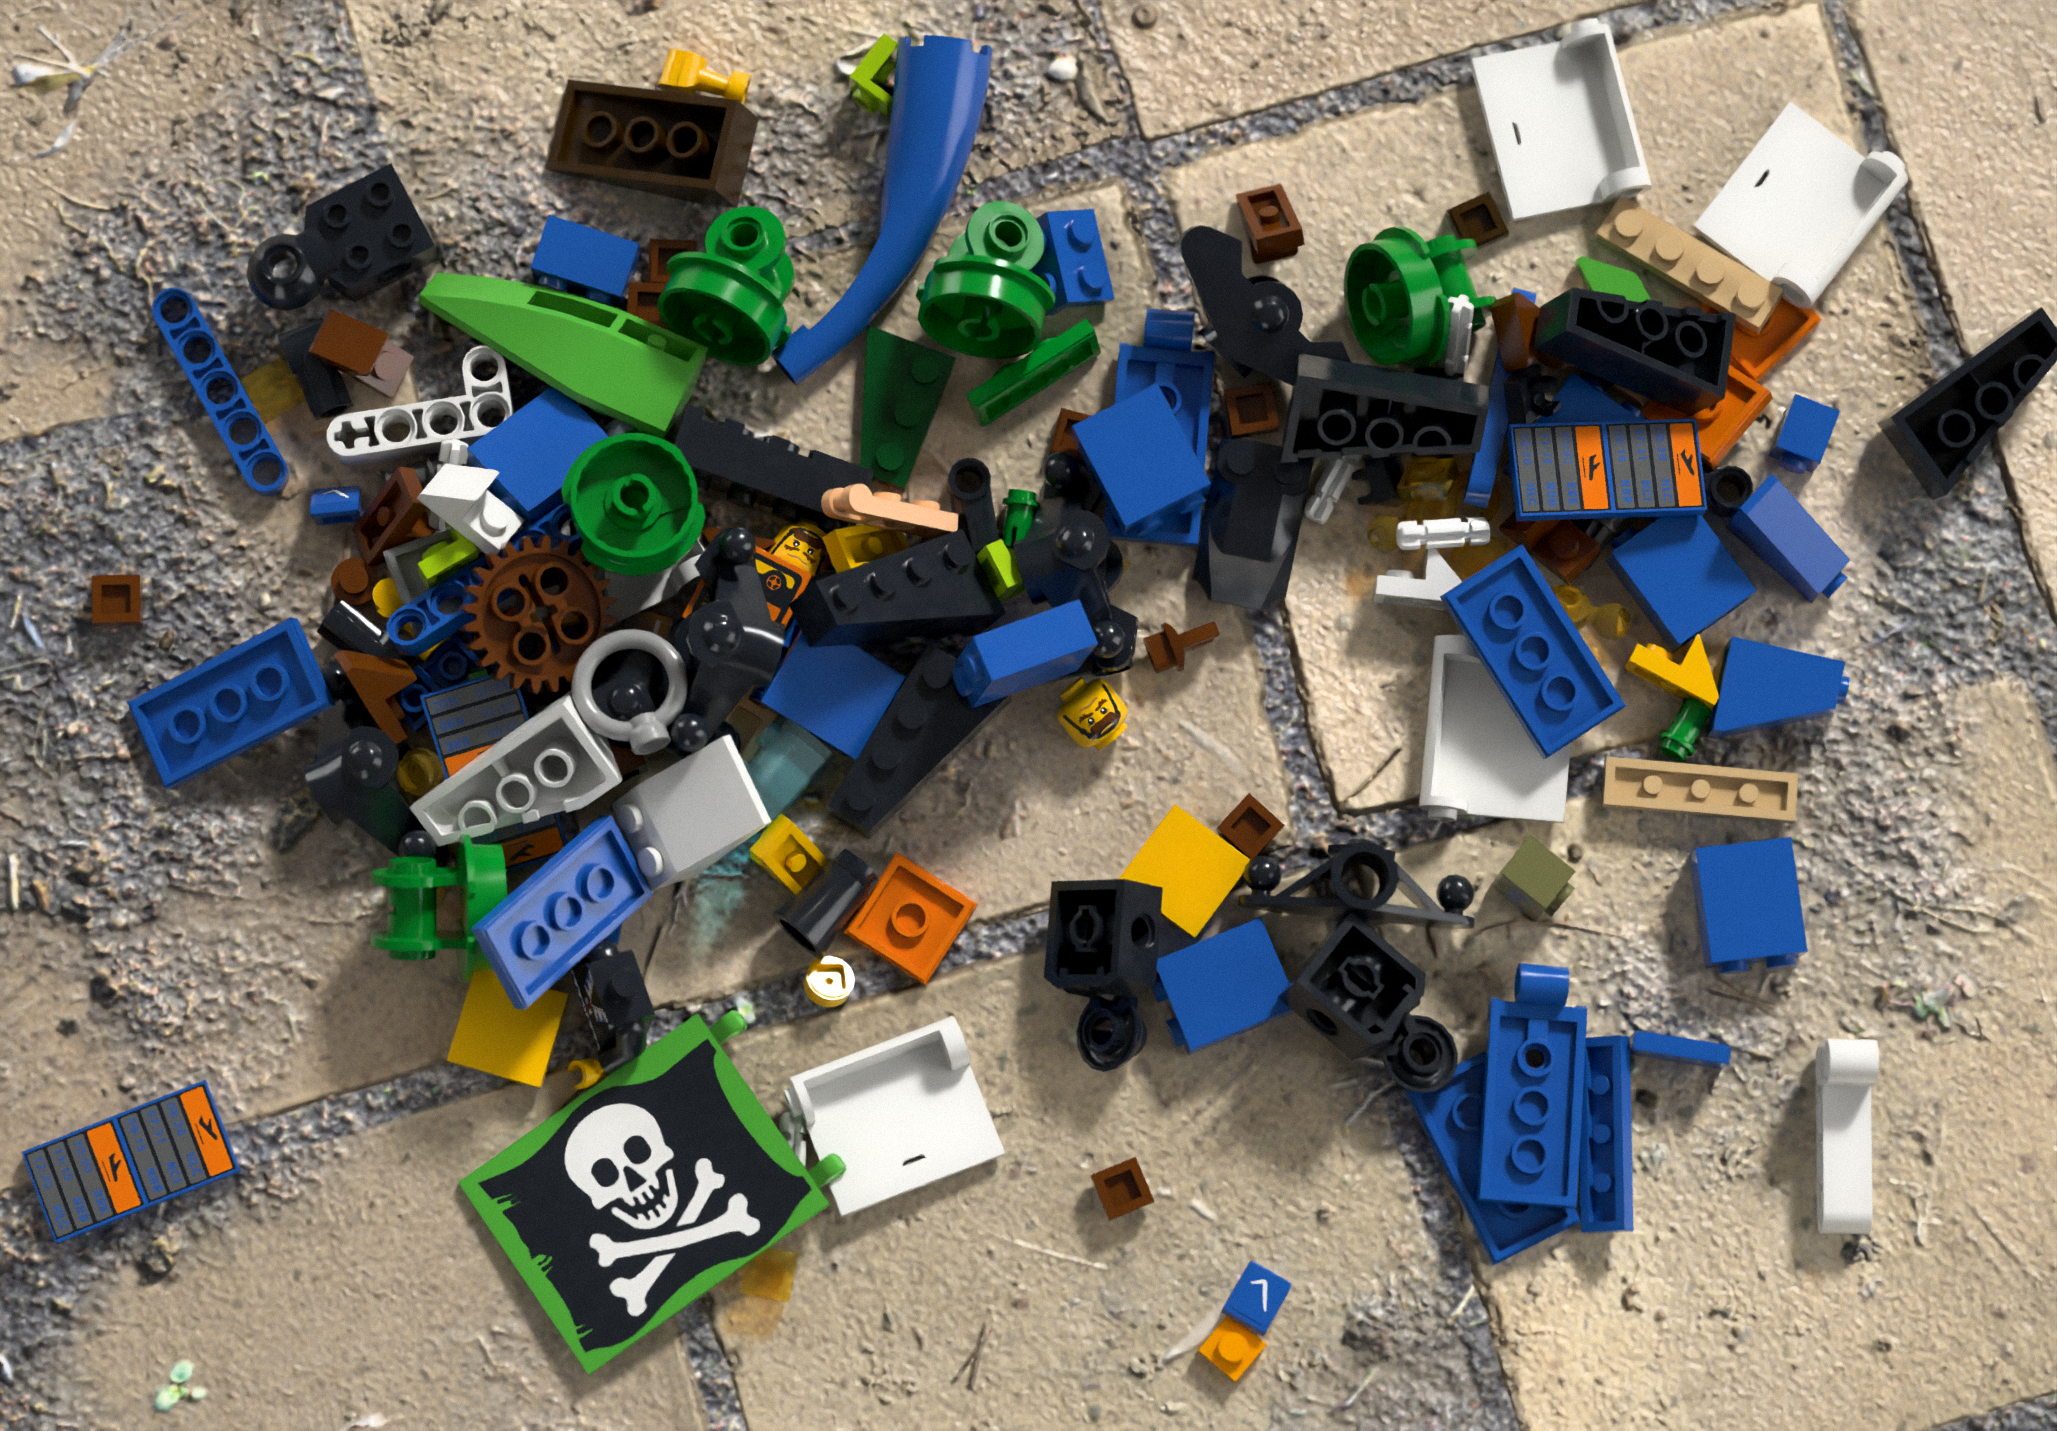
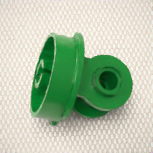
M993 201L982 205L969 219L965 232L959 235L952 243L947 255L934 262L933 269L928 273L925 283L919 284L916 292V297L920 302L918 311L919 323L933 340L959 353L989 359L1018 357L1032 351L1038 345L1046 310L1053 308L1056 297L1047 283L1031 272L1044 251L1042 229L1031 213L1023 207L1007 201Z
M746 206L723 213L711 224L705 237L707 253L683 252L674 255L668 260L666 272L671 276L658 298L657 306L662 320L673 333L709 348L706 356L732 365L756 366L767 361L774 347L786 343L791 336V328L786 325L787 315L783 303L793 289L795 273L789 256L784 252L786 236L780 220L768 210Z
M1395 226L1382 230L1372 242L1361 244L1353 250L1348 259L1344 274L1345 306L1356 339L1373 360L1383 365L1401 363L1409 368H1422L1436 362L1442 355L1449 336L1450 306L1448 299L1450 297L1458 298L1461 294L1469 297V302L1474 305L1471 333L1487 325L1485 318L1492 315L1490 308L1497 299L1494 296L1478 298L1465 261L1478 252L1475 240H1456L1454 235H1445L1425 242L1413 230L1407 227Z
M617 434L591 445L571 465L561 490L563 503L570 507L573 524L583 540L581 550L585 558L595 566L619 575H650L676 564L696 543L706 517L703 504L698 503V489L695 476L681 450L664 439L648 434Z
M460 835L457 844L455 868H437L436 860L433 858L398 857L389 860V867L371 871V883L388 887V904L393 906V911L388 913V930L371 934L372 947L389 950V958L405 961L429 960L435 957V950L456 949L458 972L461 981H470L473 971H494L471 928L507 897L505 860L501 844H472L469 835ZM460 886V918H455V930H437V887Z

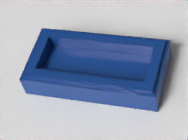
M1638 1030L1630 1036V1055L1723 1069L1729 1065L1731 1047L1729 1045Z

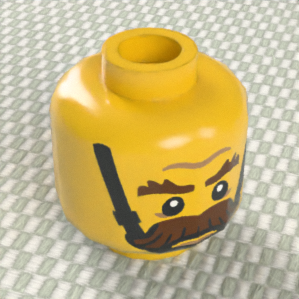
M798 522L796 525L782 527L773 539L776 544L767 551L812 574V577L818 572L828 570L831 565L830 555L822 539L826 533L817 526L807 522Z
M1080 677L1059 694L1064 702L1057 710V719L1081 748L1094 746L1097 750H1101L1126 730L1127 725L1124 723V720L1127 717V707L1104 679L1098 678L1086 683Z

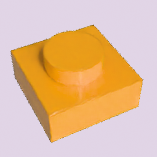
M1226 1316L1197 1352L1235 1383L1267 1344L1247 1327Z

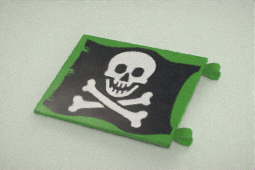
M735 1010L725 1014L710 1028L707 1027L698 1013L647 1048L639 1057L610 1074L458 1182L588 1375L597 1371L831 1205L820 1188L841 1176L847 1169L842 1159L835 1153H832L818 1162L809 1171L806 1170L721 1047V1045L743 1033L748 1027L742 1015Z

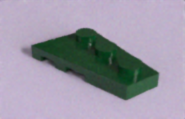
M868 325L860 466L874 471V481L905 492L955 366L956 358Z

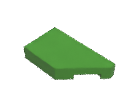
M1583 256L1576 259L1574 264L1588 290L1623 295L1629 301L1643 302L1646 299L1651 300L1637 273Z

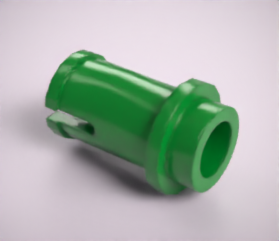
M1009 489L1007 498H1003L1002 504L1006 505L1002 540L1006 547L1014 550V541L1026 537L1033 522L1034 509H1039L1040 503L1036 502L1037 493L1027 490Z
M1685 697L1668 731L1661 732L1659 735L1661 741L1658 747L1659 750L1668 757L1683 762L1686 756H1692L1695 752L1692 745L1707 718L1712 714L1711 709L1696 699Z

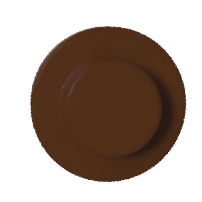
M349 558L339 563L334 569L331 577V586L334 594L340 601L343 600L351 606H360L373 599V589L380 579L376 568L368 566L365 559Z

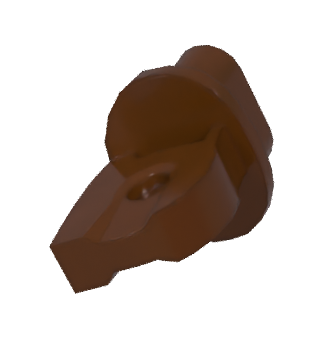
M1215 621L1179 635L1171 625L1165 622L1161 624V632L1143 638V642L1156 674L1173 667L1180 672L1184 670L1186 652L1213 642L1214 638L1218 637L1220 633Z

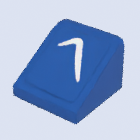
M346 486L314 490L310 503V515L315 524L319 526L358 522L363 515L360 487Z
M1250 1261L1227 1299L1221 1313L1263 1337L1289 1293L1292 1284L1260 1264Z

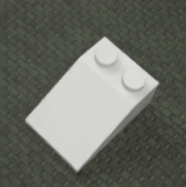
M730 735L721 737L640 783L612 804L618 823L625 832L638 859L639 868L646 876L652 891L697 876L771 823L768 813Z

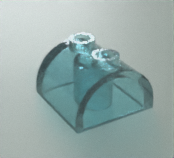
M789 719L782 727L775 721H772L755 741L762 749L749 763L741 757L771 820L770 824L760 830L761 832H764L780 813L783 815L787 813L830 765L832 752L800 725Z

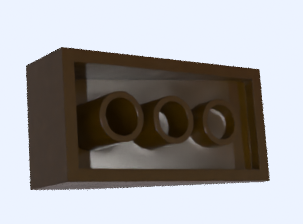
M568 79L546 169L554 173L688 202L737 208L759 118L739 100Z

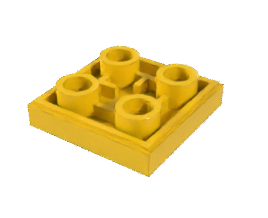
M1174 804L1119 879H1128L1163 887L1161 916L1195 940L1243 876L1245 866L1250 859Z
M474 971L447 1061L541 1089L569 1000V994L548 989L526 1010L515 1009L496 973Z

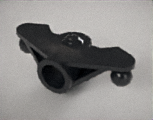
M1204 225L1190 227L1183 233L1180 240L1181 256L1189 271L1208 321L1199 333L1244 378L1255 369L1293 386L1299 353L1351 362L1342 341H1309L1299 331L1303 311L1301 301L1293 290L1275 277L1257 275L1246 278L1242 274L1241 240Z
M1064 451L1054 452L1043 463L1045 488L1039 509L1026 537L1013 543L1019 572L1027 594L1034 606L1048 602L1052 608L1079 599L1098 642L1089 654L1090 657L1103 670L1118 671L1126 667L1133 659L1139 622L1136 616L1112 605L1108 594L1120 582L1124 571V558L1117 544L1110 540L1109 532L1102 519L1094 514L1103 497L1094 479L1071 454Z
M732 527L720 531L714 536L694 564L710 595L708 603L682 620L674 634V648L683 659L686 670L690 671L688 692L684 706L677 718L667 727L671 741L665 747L671 754L677 757L686 758L704 748L717 728L752 685L765 689L769 686L779 662L784 642L785 624L772 621L756 568V540L753 534L743 527Z
M624 649L610 654L597 666L591 681L592 697L600 711L614 720L629 722L635 716L643 713H655L659 709V703L666 699L669 688L667 671L661 661L653 654L640 649ZM559 677L557 692H548L542 680L538 693H529L526 679H524L520 690L524 703L538 713L571 691L572 686L568 687ZM724 720L705 746L721 737L730 735L740 754L741 739L732 724ZM607 738L608 742L613 745L632 749L630 741H618Z
M339 663L324 665L320 670L336 706L323 712L315 761L304 766L305 778L314 798L326 816L336 825L350 819L397 857L433 858L436 860V867L442 868L448 858V844L438 847L433 837L426 831L410 809L414 802L409 792L412 791L419 773L416 753L408 743L401 741L395 744L387 733L376 728L374 719Z
M1365 838L1351 839L1346 844L1328 845V854L1334 857L1275 896H1271V891L1275 890L1280 884L1282 878L1281 868L1278 862L1271 857L1256 856L1246 864L1243 872L1244 881L1252 890L1251 895H1241L1238 901V905L1244 908L1283 914L1320 916L1335 922H1340L1352 912L1369 927L1371 925L1392 923L1427 928L1472 929L1475 925V918L1463 915V911L1472 904L1474 899V888L1467 878L1454 874L1446 876L1439 882L1436 896L1440 906L1444 908L1443 911L1394 860L1396 851L1385 849L1374 841ZM1362 864L1370 867L1376 873L1379 880V889L1373 899L1365 900L1353 897L1344 888L1341 881V873L1351 865ZM1326 876L1324 883L1327 898L1294 897ZM1396 888H1398L1418 908L1387 904V902L1395 893Z

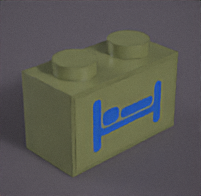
M1529 835L1490 886L1536 921L1543 912L1552 917L1575 889L1568 881L1576 871Z

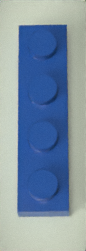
M1627 1036L1586 1038L1580 1136L1581 1233L1634 1232L1630 1037Z

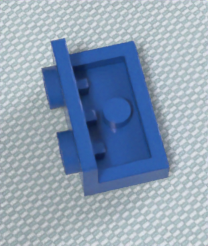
M1094 209L1052 211L1036 218L1044 235V251L1032 271L1047 283L1056 297L1053 308L1046 310L1045 316L1055 315L1065 308L1106 305L1114 300V293Z

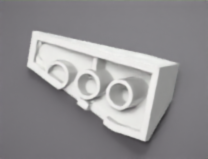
M571 690L532 716L413 803L410 809L439 847L457 842L460 835H469L472 838L491 833L494 829L520 822L525 824L536 821L542 816L565 810L570 812L581 809L621 783L623 779L607 737L597 733L583 721L574 705Z

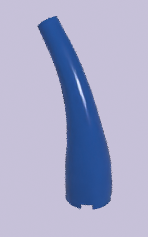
M924 35L923 46H911V38L909 36H903L898 39L891 121L878 231L879 238L859 275L833 308L810 330L801 325L791 334L786 343L773 349L771 353L772 358L796 386L831 360L868 326L901 288L931 243L951 205L966 169L979 129L989 88L992 47L989 45L981 46L979 53L971 51L972 40Z

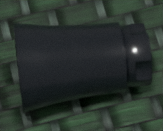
M844 849L834 861H828L818 874L794 897L775 910L772 916L778 925L801 947L817 958L823 959L837 934L853 913L869 897L867 892L874 887L879 878L860 857L848 849Z

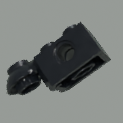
M392 163L307 205L304 231L297 235L279 234L264 240L255 248L249 258L246 276L250 290L261 303L273 309L290 311L303 307L318 295L326 280L329 281L330 286L335 288L337 292L357 302L430 265L440 258L435 244ZM291 260L297 263L296 270L290 277L277 278L273 275V269L280 261Z
M1128 879L1051 881L1044 978L1054 987L1062 989L1066 993L1089 997V1003L1079 1018L1076 1033L1077 1047L1082 1059L1092 1069L1102 1072L1118 1069L1139 1054L1145 1046L1147 1028L1137 1011L1138 997L1156 984L1163 887Z
M1352 912L1330 930L1277 997L1349 1059L1355 1060L1375 1053L1383 1060L1386 1071L1392 1079L1409 1091L1428 1093L1439 1090L1452 1079L1456 1071L1458 1051L1452 1035L1442 1024L1434 1019L1410 1014L1412 1010L1420 1005V999L1424 995L1426 974ZM1409 1048L1416 1050L1421 1055L1423 1066L1418 1065L1411 1059Z

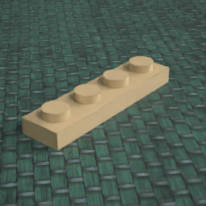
M1623 196L1619 198L1596 233V240L1717 311L1736 314V322L1759 334L1783 297L1784 289Z
M1607 756L1604 759L1601 807L1793 824L1796 819L1798 774Z

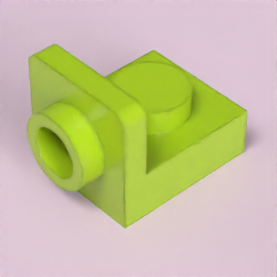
M885 33L882 34L849 76L850 90L854 92L851 96L858 105L870 113L878 110L885 116H888L892 110L893 97L877 86V84L880 82L885 86L895 75L898 43Z
M446 521L445 528L454 542L448 545L444 541L432 546L423 553V560L417 563L419 577L427 590L478 559L477 546Z
M1002 539L986 545L978 553L977 558L1000 602L1026 592L1015 554L1010 547L1005 546Z

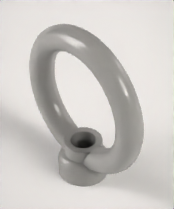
M619 630L596 640L581 655L572 677V698L580 717L591 729L607 738L618 741H630L632 750L636 755L653 753L670 743L671 739L667 727L681 712L688 692L687 670L680 654L662 637L643 630ZM624 649H640L656 656L665 667L669 680L666 699L655 713L647 712L640 714L629 722L614 720L601 712L595 704L591 693L592 676L597 666L610 654Z

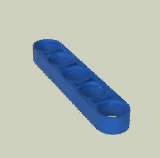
M1513 287L1511 294L1520 292L1535 304L1536 292ZM1499 346L1489 385V410L1480 452H1474L1463 499L1464 504L1487 509L1509 419L1503 382L1515 372H1505Z
M180 288L163 290L153 301L152 313L154 319L241 473L255 493L261 496L279 494L289 482L287 464L193 298L186 291ZM173 299H180L188 305L187 316L178 323H169L162 317L164 305ZM199 339L208 342L211 346V354L206 361L199 364L187 361L185 349L191 341ZM218 380H227L234 387L232 398L224 404H215L207 396L210 385ZM242 420L251 421L257 427L255 439L246 445H239L233 442L230 436L233 425ZM263 461H273L280 468L278 480L268 486L258 484L253 477L256 466Z
M563 504L513 535L508 542L519 552V540L521 537L529 536L532 543L537 544L540 536L549 535L551 549H554L559 540H569L568 555H571L577 549H581L583 540L579 534L567 536L561 533L562 525L572 518L570 507ZM500 550L497 555L503 559L502 551ZM486 553L407 603L390 616L386 631L394 648L400 654L417 656L460 630L462 625L472 621V615L459 610L453 614H443L439 611V606L445 598L450 596L462 597L464 599L463 605L473 604L474 598L465 593L463 587L479 585L480 581L471 572L473 568L490 569L484 557ZM546 569L545 571H543L541 576L550 572L551 569ZM520 575L518 578L519 583L522 587H525L527 579L524 575ZM504 589L497 597V605L514 594ZM418 622L423 625V630L417 638L411 641H404L398 638V633L405 624Z

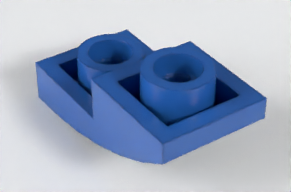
M457 632L452 635L450 640L443 643L428 658L426 663L417 664L412 668V671L417 676L416 681L393 694L406 715L403 720L416 733L428 724L420 695L468 681L466 671L478 667L477 662L480 656L475 650H467L466 646L468 643ZM488 665L485 666V668L488 671L490 667Z

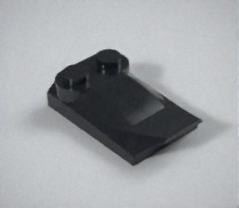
M1221 438L1192 580H1196L1205 591L1207 600L1264 612L1274 601L1286 598L1314 457L1298 458V462L1281 463V446L1248 439Z

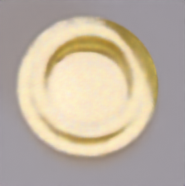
M422 747L408 751L399 762L397 778L405 791L417 796H424L443 782L444 770L440 759L433 751Z

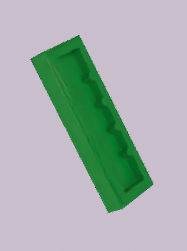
M1082 320L1055 338L1043 340L1034 348L1032 353L1016 363L1003 365L994 373L992 378L968 392L966 396L972 414L981 427L987 426L1101 353L1096 332L1088 320Z

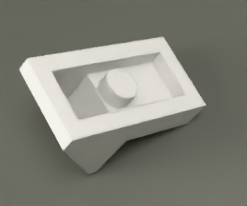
M445 464L417 497L419 501L486 554L492 552L497 555L501 550V544L508 542L524 522L522 517L487 490L499 474L498 471L492 469Z
M1435 548L1426 549L1422 579H1414L1415 573L1411 571L1387 570L1386 576L1377 575L1373 587L1372 603L1448 610L1440 596L1462 581Z

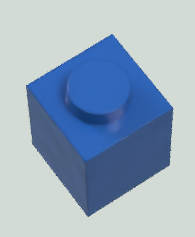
M1795 394L1787 406L1769 456L1778 459L1777 464L1787 471L1804 474L1806 470L1813 473L1821 463L1840 411Z

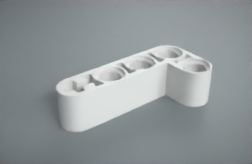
M483 345L472 348L465 355L462 371L466 395L348 413L336 417L330 423L326 437L333 455L339 462L347 466H358L422 456L427 453H440V446L444 440L459 439L468 445H472L495 428L486 427L480 423V418L486 410L491 408L503 410L505 413L503 421L515 413L509 373L503 356L490 347ZM484 362H491L498 367L496 376L488 381H480L473 377L475 368ZM446 415L458 420L456 429L450 434L440 435L433 431V425L439 417ZM396 423L408 425L410 427L408 437L401 442L387 440L385 438L386 432L391 425ZM370 427H374V432L379 442L377 446H373L371 442ZM354 431L357 439L354 441V448L346 449L343 443L347 438L346 433Z
M1825 1039L1817 1046L1815 1060L1817 1225L1821 1234H1870L1873 1211L1871 1086L1876 1084L1879 1072L1877 1040Z

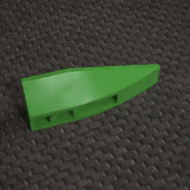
M436 273L419 294L417 301L422 306L571 399L590 407L594 412L601 415H609L634 426L642 433L653 434L662 439L694 394L709 349L620 309L575 294L517 281L485 276Z

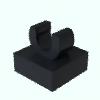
M1530 364L1528 367L1516 370L1503 382L1509 424H1531L1538 416H1552L1561 408L1560 401H1549L1545 398L1544 392H1550L1558 384V380L1553 376H1542L1540 364Z
M1390 455V457L1371 458L1370 456L1364 459L1366 469H1358L1351 475L1353 481L1362 482L1369 479L1370 493L1357 498L1360 505L1398 507L1412 502L1401 456Z

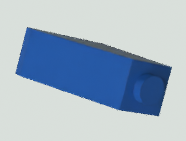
M1773 474L1739 508L1726 526L1730 532L1811 604L1821 593L1829 599L1848 578L1841 571L1850 559Z
M1731 637L1725 645L1716 687L1719 698L1712 708L1706 737L1718 739L1828 716L1836 708V704H1844L1847 696L1850 678L1842 676L1845 662Z

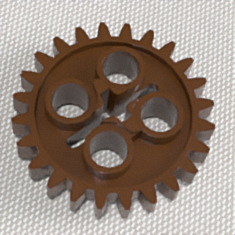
M543 535L539 537L536 548H534L530 537L525 536L519 540V552L510 542H505L501 544L503 559L492 552L487 553L484 557L490 569L486 570L479 567L472 569L471 572L480 581L479 585L463 587V591L474 599L473 604L459 606V611L472 615V621L462 625L460 630L474 632L476 636L466 648L467 650L482 649L484 652L477 662L478 667H485L492 663L496 665L491 678L494 681L510 674L509 688L512 690L518 689L524 679H526L529 693H538L542 680L548 692H557L559 677L568 687L572 686L574 669L581 655L592 643L608 634L604 631L605 625L618 623V618L606 614L605 610L606 607L615 604L617 598L603 597L602 590L611 583V580L601 579L596 581L594 574L598 571L599 567L592 563L584 566L582 562L585 556L581 549H577L571 555H568L569 540H559L554 549H551L549 535ZM546 569L553 570L559 577V589L554 595L545 593L540 585V577ZM520 575H524L527 579V587L531 598L519 583L518 578ZM504 589L512 592L517 600L516 610L511 616L502 614L497 606V597ZM545 606L548 614L542 617V622L533 623L530 615L536 611V607ZM568 612L577 615L580 619V632L574 639L566 637L561 630V620ZM547 631L559 647L557 654H554L551 650ZM525 633L533 636L538 645L537 653L531 660L523 658L518 651V641Z

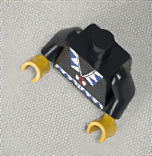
M607 937L569 970L598 1050L597 1058L574 1060L568 1065V1072L581 1070L583 1072L582 1082L577 1084L575 1089L592 1088L606 1078V1072L613 1073L639 1057L646 1049V1036L655 1015L633 951L631 949L618 951L617 946Z

